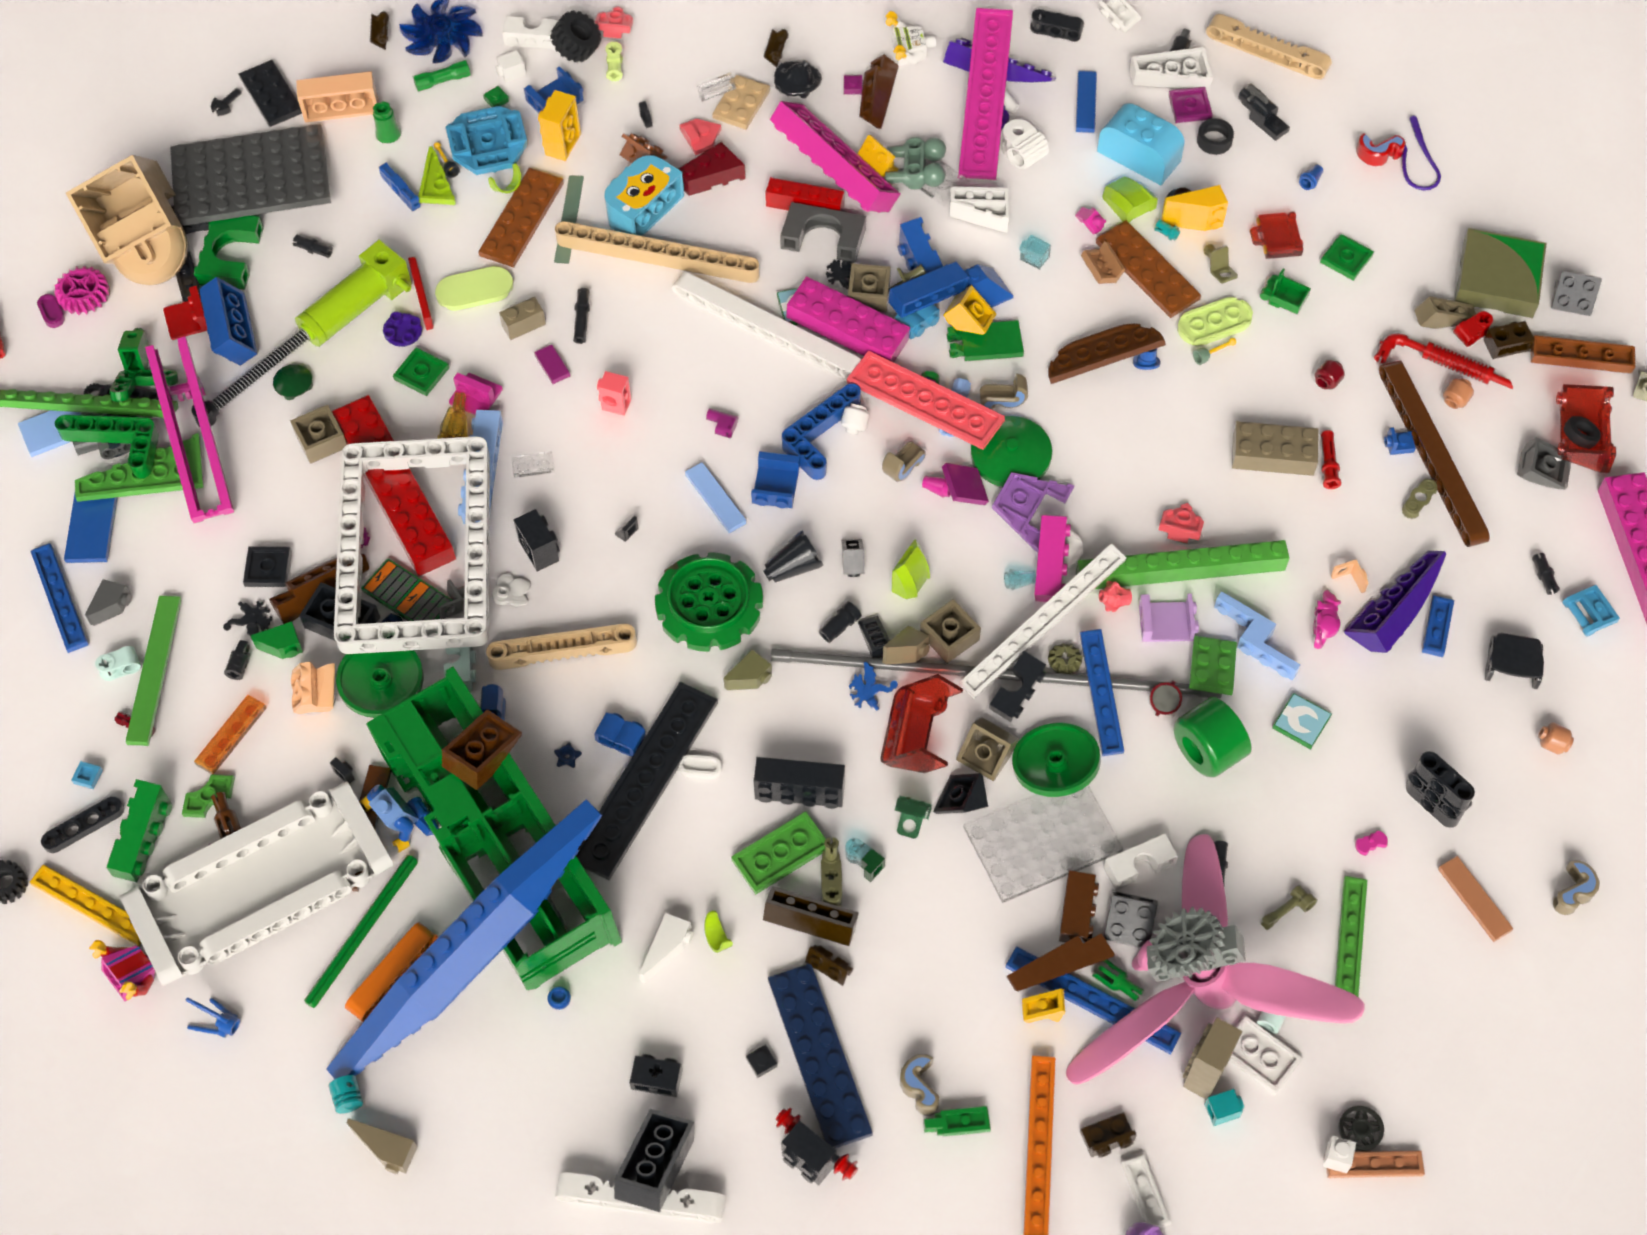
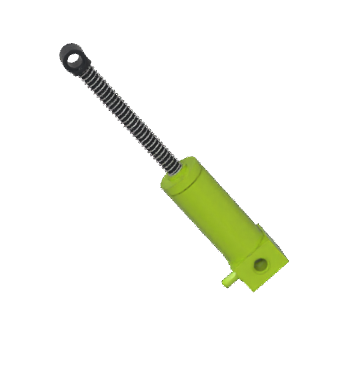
M381 240L376 241L359 255L360 267L295 317V322L299 328L298 332L292 334L291 338L286 339L283 345L280 344V346L275 348L274 352L272 350V353L266 355L265 359L263 357V360H260L256 366L254 365V367L248 369V372L242 374L238 380L233 381L232 385L230 384V386L224 388V391L218 393L214 399L204 401L211 427L216 423V416L219 415L221 408H224L225 405L227 406V403L233 401L234 398L236 399V396L242 394V391L245 392V389L251 387V384L254 385L257 379L263 378L262 375H266V372L269 373V370L275 368V365L278 366L277 364L280 361H283L284 358L286 359V356L289 357V354L295 352V349L298 350V347H301V344L304 345L306 340L320 347L382 296L386 295L390 300H393L403 291L409 292L412 282L406 261ZM193 405L191 411L197 425L200 427L195 406Z

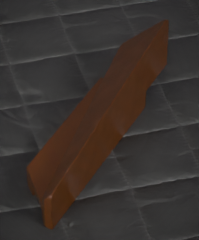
M364 553L361 554L362 574L370 568ZM337 557L285 582L288 591L269 599L283 624L294 621L299 617L321 582L336 588Z

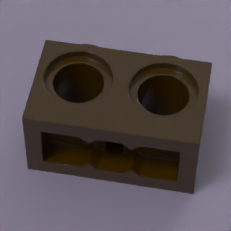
M1526 321L1489 328L1483 341L1492 359L1530 351L1535 339Z

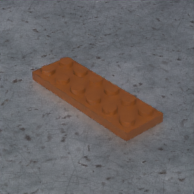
M528 168L519 187L513 193L478 251L479 256L514 268L564 184L563 178Z
M1127 220L1096 238V244L1099 247L1104 242L1110 244L1124 266V272L1170 318L1201 299V294Z

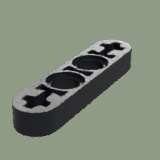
M117 797L106 798L46 832L41 838V845L48 853H57L122 816L125 809L124 805ZM113 804L116 808L115 811H112L110 808V806ZM101 810L104 811V813H105V815H106L105 817H104V816L102 815V813L100 812ZM91 815L99 816L97 822L93 824L87 823V820ZM70 827H78V831L76 834L67 835V831ZM62 833L66 839L63 840L59 834ZM54 839L55 844L51 846L50 840Z

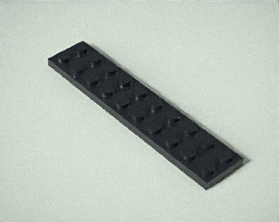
M681 681L679 682L599 812L602 814V817L588 838L583 840L579 846L576 857L583 868L610 881L678 770L683 757L687 755L717 706V698Z

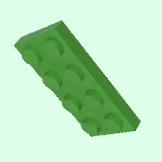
M805 811L733 855L731 861L756 895L821 855L825 850L824 842L826 838Z

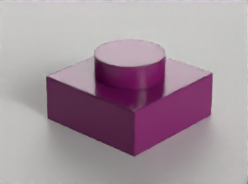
M844 75V94H862V75Z

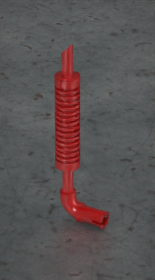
M1400 333L1391 334L1383 341H1380L1381 345L1374 356L1376 362H1379L1382 356L1380 363L1384 364L1391 350L1395 349L1396 345L1402 347L1405 345L1422 352V358L1426 360L1429 358V361L1434 360L1433 363L1437 362L1438 365L1441 363V366H1448V369L1452 368L1453 371L1456 369V372L1460 371V374L1462 372L1464 373L1463 375L1468 374L1467 377L1471 376L1472 379L1475 377V380L1478 378V381L1482 380V383L1487 385L1489 381H1493L1513 389L1511 381L1495 374V368L1491 366L1488 368V365L1483 366L1484 364H1480L1479 361L1476 363V360L1473 362L1471 358L1468 360L1469 357L1465 358L1464 355L1461 357V354L1457 355L1456 352L1454 354V351L1449 352V349L1446 351V348L1442 349V346L1439 348V345L1434 346L1435 344L1430 341L1426 346Z

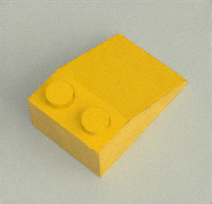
M1220 185L1166 197L1161 220L1173 227L1177 226L1179 228L1200 231L1215 230L1223 227L1228 200Z

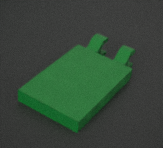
M1019 320L992 322L983 335L956 330L954 327L947 328V342L960 340L962 342V345L958 343L950 344V358L964 357V361H977L1024 356Z

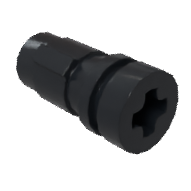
M847 601L842 608L837 610V614L824 624L819 630V634L826 642L831 643L848 626H852L854 621L859 620L862 614L853 603Z

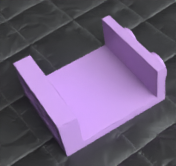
M1142 594L1139 601L1142 642L1193 641L1195 633L1199 631L1198 620L1194 619L1197 605L1192 600V594H1187L1186 602L1150 603V595Z

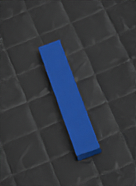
M51 543L31 550V555L67 652L70 653L88 646V641Z
M1102 630L1080 632V640L1102 757L1124 754L1125 751Z

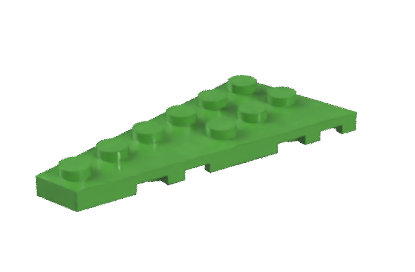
M197 433L192 435V438L183 441L195 489L204 488L200 436ZM171 446L156 449L152 472L144 479L136 478L127 462L122 465L120 463L115 464L109 470L104 472L97 471L75 480V497L77 502L183 490Z

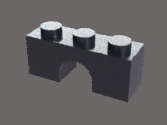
M1023 651L1012 669V674L1021 680L1022 687L1017 691H1008L1000 687L991 701L989 709L1009 722L1014 717L1018 719L1024 710L1022 704L1025 700L1030 701L1036 691L1033 689L1036 682L1041 683L1047 674L1044 671L1046 664Z

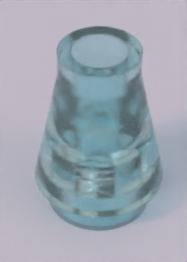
M1010 569L1009 572L1004 574L1005 586L1007 589L1015 590L1035 584L1036 573L1035 571Z

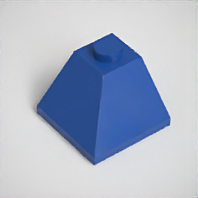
M977 264L964 270L969 276L968 287L972 285L991 308L1014 297L993 268Z

